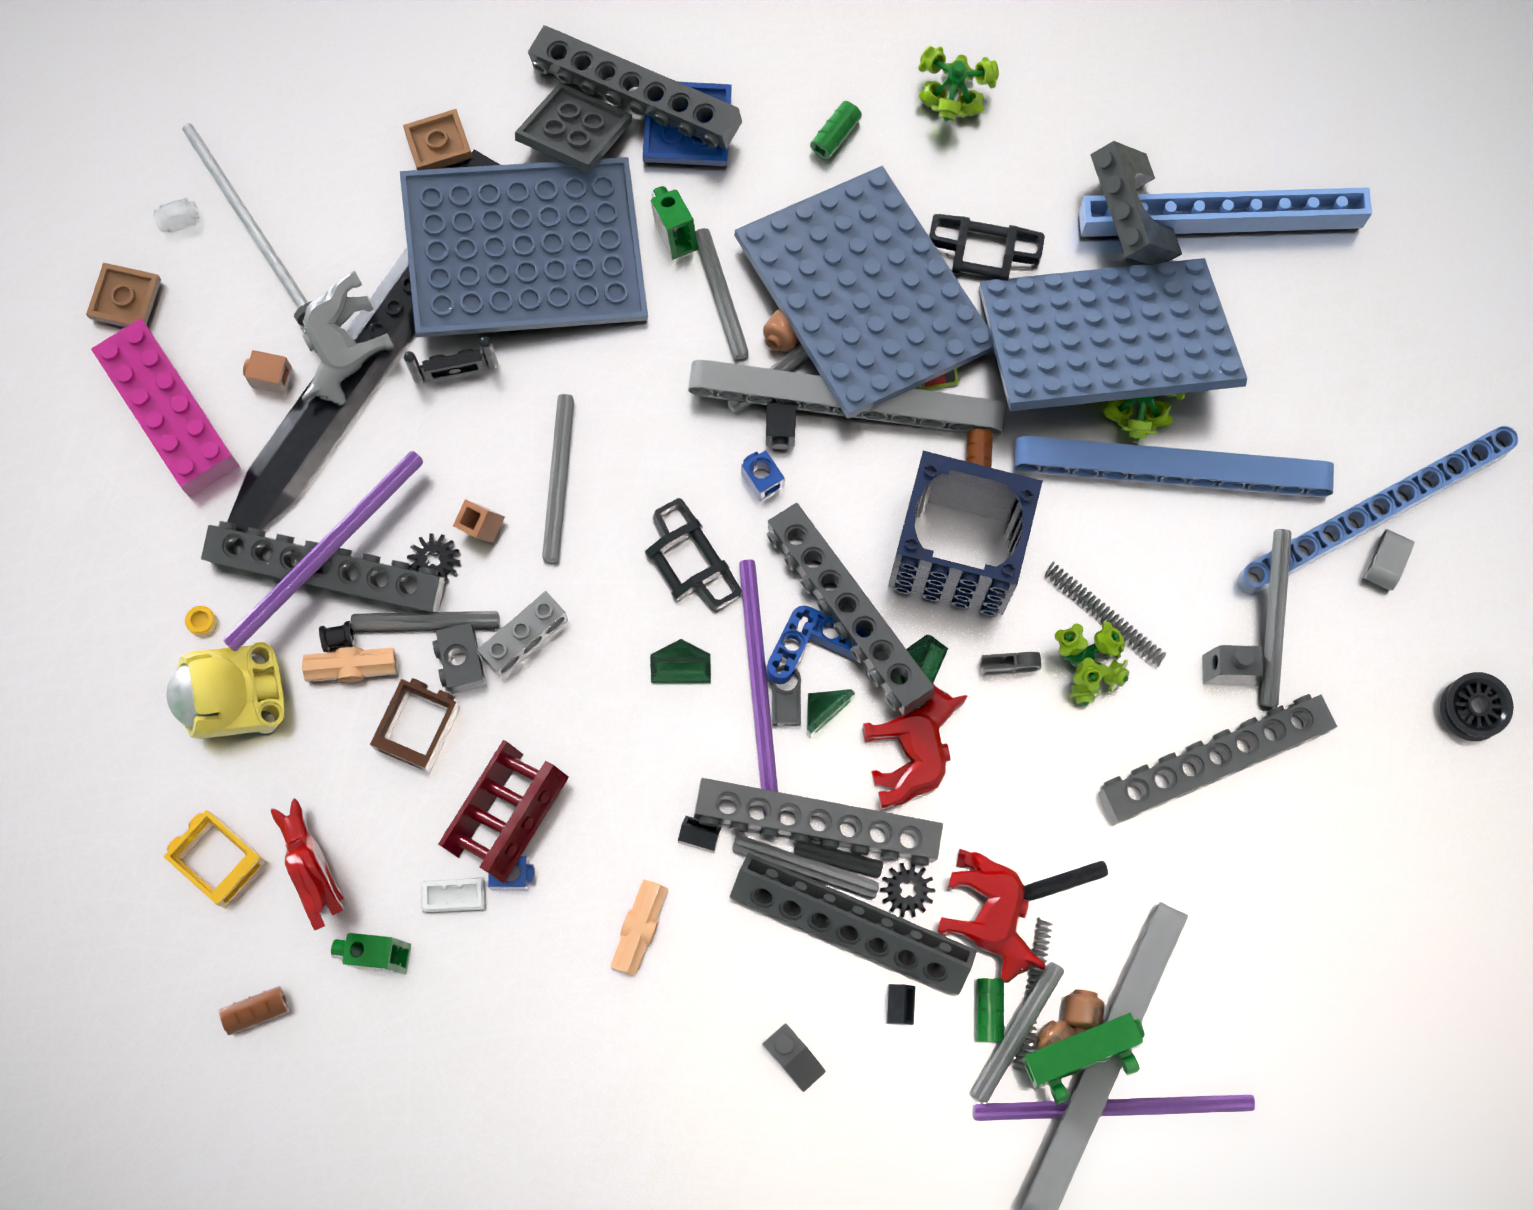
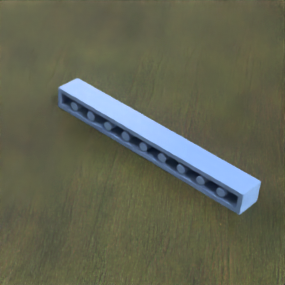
M1369 187L1138 194L1143 207L1150 217L1158 224L1174 229L1175 234L1363 228L1372 215ZM1084 196L1079 209L1081 237L1118 236L1105 196Z

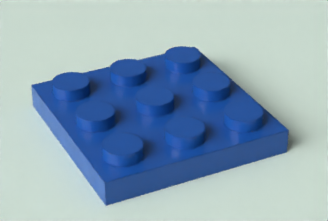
M679 82L731 104L732 84ZM659 97V98L654 99L653 101H654V102H655V101H659V100H661L662 98ZM681 108L677 112H683L687 108ZM645 115L643 162L727 166L728 148L726 150L719 146L716 148L711 147L696 136H685L677 128L670 125L662 126L652 117ZM704 119L702 123L709 122L711 119Z

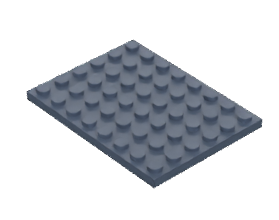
M628 157L600 159L589 173L562 161L400 171L416 338L647 321V303Z
M883 165L735 229V238L780 311L787 319L793 332L847 419L994 351L990 329Z
M1205 258L1162 262L1154 265L1142 264L1009 278L1008 281L1000 279L980 281L979 291L1010 411L1246 387L1247 375Z

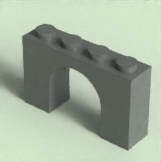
M1112 141L1091 153L1090 156L1125 256L1154 265L1169 262L1182 255L1174 229L1154 221L1143 207L1136 189L1155 179L1147 154L1116 141Z

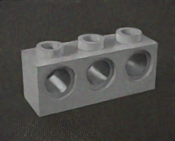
M545 591L480 646L477 651L488 666L502 679L568 622L566 612Z

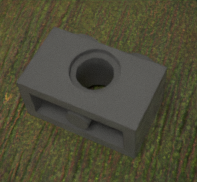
M467 623L436 630L437 640L432 641L436 659L441 658L443 669L438 670L442 687L447 686L450 693L455 694L487 686L481 657L477 651L478 643L475 629L472 624ZM463 653L466 655L465 661L462 664H451V659L455 654Z

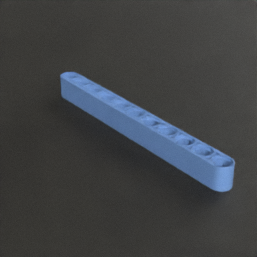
M1509 426L1497 427L1292 539L1289 575L1504 458L1517 446V432ZM1496 438L1502 440L1505 447L1499 446ZM1471 452L1477 453L1481 461L1476 460ZM1447 465L1453 466L1457 473H1451ZM1422 478L1428 479L1432 484V488L1427 487L1423 483ZM1398 491L1403 492L1407 496L1408 501L1401 500L1398 496ZM1373 505L1381 507L1383 515L1376 513ZM1348 518L1356 520L1359 528H1353L1349 524ZM1323 532L1330 533L1334 538V542L1327 541L1323 536ZM1298 545L1305 546L1309 551V556L1301 554L1298 550ZM1272 551L1250 562L1240 572L1237 584L1242 592L1255 594L1269 587ZM1248 573L1256 574L1259 577L1260 583L1251 582L1248 578Z
M1021 436L1016 439L1014 468L1023 472L1315 497L1330 496L1333 494L1334 464L1329 461L1037 436Z

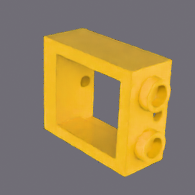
M205 810L203 814L198 813L192 818L188 824L190 828L182 837L177 836L167 846L168 852L163 857L216 905L225 908L267 861L213 813ZM213 826L246 854L216 889L182 860Z

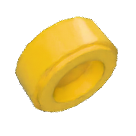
M196 606L186 614L185 624L192 634L204 637L215 630L217 618L210 608Z

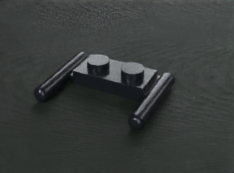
M487 336L480 339L483 353H480V350L464 349L455 355L445 356L439 354L431 356L429 360L422 361L423 365H419L413 352L408 351L404 354L405 363L413 381L417 384L422 383L425 378L430 382L485 371V366H488L490 369H495L498 366L492 341Z

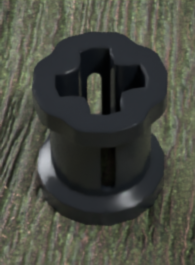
M350 621L344 622V625L319 627V637L323 652H329L330 648L346 645L348 647H355L354 633Z

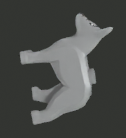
M355 271L337 280L326 293L316 298L307 306L303 320L307 333L302 335L310 351L316 349L321 363L310 387L302 396L303 401L317 396L338 406H344L346 398L341 388V382L357 372L362 364L375 353L394 349V345L387 333L357 344L341 328L354 312L360 310L370 312L374 310L368 296L347 297L348 292L352 288L362 286Z

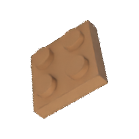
M457 109L403 125L417 170L440 169L473 158Z
M103 262L86 313L87 317L92 320L127 327L142 318L147 325L161 282L160 276Z

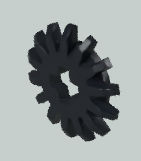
M430 533L429 542L427 543L423 537H419L418 539L422 546L419 548L412 544L410 548L415 550L416 554L407 555V559L415 560L414 563L409 565V569L416 568L417 571H420L421 566L439 570L437 576L446 577V583L449 581L446 576L448 571L454 575L457 573L452 568V564L460 565V560L453 558V555L460 553L459 549L450 550L454 541L450 540L444 544L445 535L441 534L437 541H434V534ZM430 552L432 554L439 552L441 554L438 558L440 564L437 566L435 564L426 565L428 562L426 555Z
M899 863L900 872L891 867L889 871L893 877L883 876L882 878L883 881L889 883L888 887L880 888V892H888L889 895L882 899L884 904L889 901L893 903L889 909L892 913L897 907L900 908L899 917L904 918L906 910H910L911 917L913 918L916 917V908L919 907L923 913L927 911L923 905L924 901L930 904L933 903L934 900L927 896V893L936 892L935 888L927 887V883L933 881L932 876L926 879L922 877L926 871L924 867L917 873L915 872L916 865L911 864L910 870H906L904 863ZM914 883L913 890L916 895L914 897L911 895L906 896V898L902 897L901 893L903 890L900 884Z

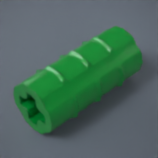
M843 101L834 110L829 120H826L825 125L821 130H818L817 135L810 142V147L815 154L823 159H830L861 119L862 113L859 108L849 101Z
M977 978V1042L1002 1043L1005 1028L1004 981L1002 978Z

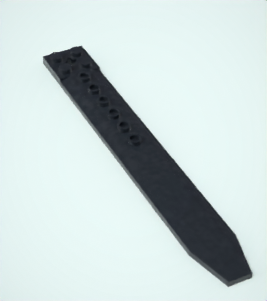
M474 149L472 151L473 158L466 160L462 167L501 164ZM407 247L369 300L374 310L370 312L361 310L346 331L357 344L387 333L394 345V349L375 353L362 364L357 372L341 382V388L346 398L344 406H338L317 396L303 401L302 396L310 387L311 380L247 470L227 521L237 524V530L247 532L248 527L265 531L300 499L415 335Z

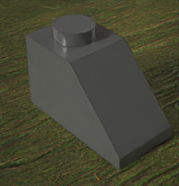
M786 1022L762 1043L764 1049L803 1093L827 1072Z

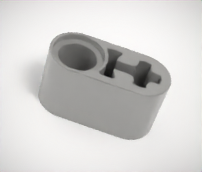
M1386 529L1378 541L1364 579L1393 591L1402 576L1415 541Z

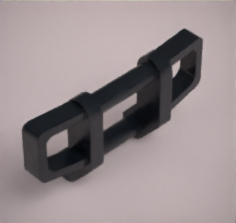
M944 214L933 215L929 234L936 247L955 251L952 266L953 274L960 275V272L1005 281L1009 279L1012 262L1032 265L1040 263L1045 235L1041 232L1015 225L1004 227L971 221L970 217ZM938 225L960 227L958 239L953 240L937 236L935 234L936 227ZM968 232L1006 238L1001 268L963 261ZM1016 238L1035 242L1037 244V252L1014 251Z
M677 498L656 509L653 514V520L662 538L651 545L645 551V554L649 560L654 561L671 587V594L675 601H680L687 597L694 590L700 593L712 610H718L737 600L742 593V589L731 573L727 562L720 559L701 530L703 528L702 524L695 518L681 498ZM677 509L688 523L669 532L661 516ZM692 536L711 566L681 583L663 553L670 547ZM723 575L733 593L718 600L714 598L704 584Z

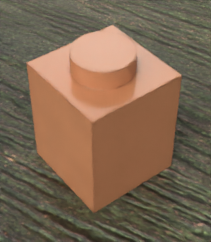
M252 350L250 359L245 360L243 375L251 387L284 394L292 366L284 356Z
M465 499L453 527L475 538L493 543L505 516L483 505Z

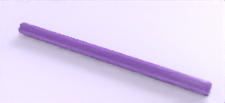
M410 451L224 637V643L231 650L237 651L423 464L422 458L416 452Z
M748 559L740 561L739 567L761 789L778 792L756 565L754 560Z
M1253 1094L1108 1099L1100 1117L1249 1112L1255 1110L1256 1101ZM1070 1100L1057 1106L1054 1101L975 1104L973 1108L974 1119L976 1121L1062 1118Z

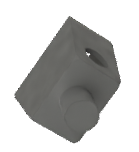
M1219 645L1202 655L1203 684L1260 686L1263 678L1262 647Z

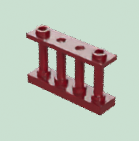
M505 740L501 742L498 749L494 752L493 757L438 843L439 846L458 858L463 850L481 858L483 862L479 868L502 883H505L569 778L559 768L547 761L543 763L540 770L520 761L523 753ZM512 771L533 780L524 796L504 787ZM496 797L516 806L507 823L487 813ZM480 823L500 833L491 849L471 839Z

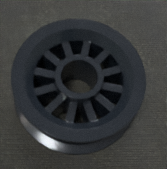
M1472 672L1461 676L1446 687L1440 699V714L1444 724L1454 735L1467 741H1483L1500 733L1510 723L1514 711L1513 699L1506 685L1497 677L1484 672ZM1472 700L1480 704L1481 713L1474 711L1471 705Z

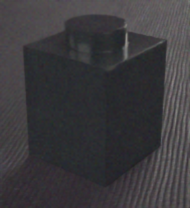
M767 403L766 445H771L774 449H787L789 446H795L796 403Z

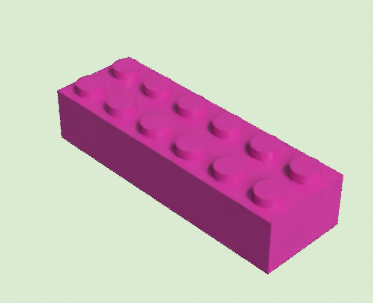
M142 318L91 348L173 477L189 498L239 467L236 459Z

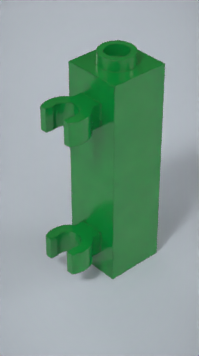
M1130 1012L1026 1054L1022 1061L1034 1089L1036 1090L1048 1085L1057 1106L1070 1099L1067 1089L1061 1080L1115 1057H1119L1127 1077L1138 1073L1141 1068L1132 1050L1142 1046L1144 1043L1142 1038L1145 1037V1032L1139 1019L1134 1020Z

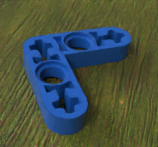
M799 606L793 610L768 660L766 675L775 684L789 682L810 640L851 659H855L850 649L853 646L847 639L845 644H843L839 636L830 639L823 634L824 628L834 627L833 625L836 624L830 615L825 617L821 611L812 607ZM805 616L808 618V622L804 624L802 632H799L797 630L799 621ZM862 629L857 631V634L861 637L870 636L869 633ZM795 639L799 642L800 648L796 651L788 650L784 646V641ZM782 657L787 659L784 671L778 674L775 670L780 665Z

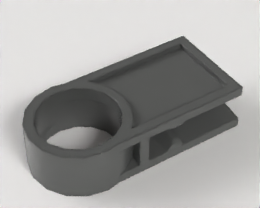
M1039 652L982 655L979 661L981 676L1028 673L1042 669Z
M785 665L776 668L775 672L779 674L784 671ZM797 668L794 674L798 682L792 690H781L775 683L771 682L772 726H801V675Z

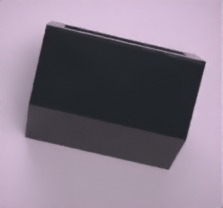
M685 815L678 843L715 854L722 826H705L699 824L700 819Z
M888 984L886 1025H914L916 986Z

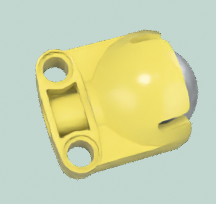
M256 642L251 646H242L237 651L223 648L192 651L180 657L178 670L173 674L167 686L166 699L168 707L173 716L188 729V735L191 738L204 739L253 732L268 734L273 732L284 718V696L279 667L273 648L265 642ZM252 654L261 655L265 663H255L251 657ZM261 712H270L274 716V722H266L262 718Z

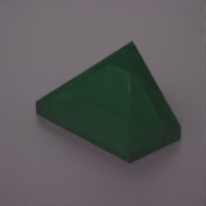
M926 634L909 646L907 651L930 682L934 683L948 648L933 636ZM899 675L902 684H904L907 681V679L904 676Z
M679 639L650 654L651 683H711V654L683 639Z
M852 689L808 693L806 735L811 739L854 700L856 693Z

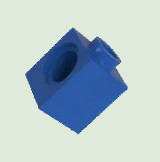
M767 450L760 454L754 452L743 460L741 474L760 502L785 487V477ZM758 469H765L769 472V475L765 478H758L753 473Z
M521 856L515 865L520 868V875L516 880H506L505 883H502L488 875V887L491 890L528 891L529 883H534V864H529L530 860L527 856Z

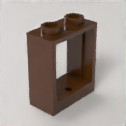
M412 678L410 682L401 679L370 745L378 752L430 774L460 707L454 701L456 697L450 693L439 690L436 694L427 690L428 685L417 679ZM409 695L447 710L426 755L389 740Z

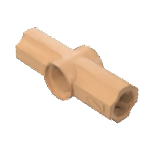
M344 647L337 649L333 653L303 655L302 671L304 680L306 682L337 680L348 683L362 681L364 677L396 675V652L394 648L363 650L358 647Z
M643 880L632 910L628 911L620 932L622 937L610 968L634 977L636 976L647 946H650L659 923L657 919L669 890L668 888L652 881Z

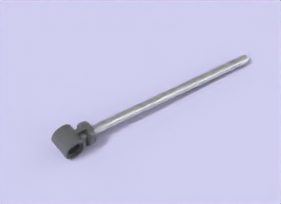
M190 123L184 125L182 128L183 132L298 307L294 313L295 320L299 325H304L303 320L307 306L312 302L306 300L194 126ZM305 326L301 327L303 333L306 334Z

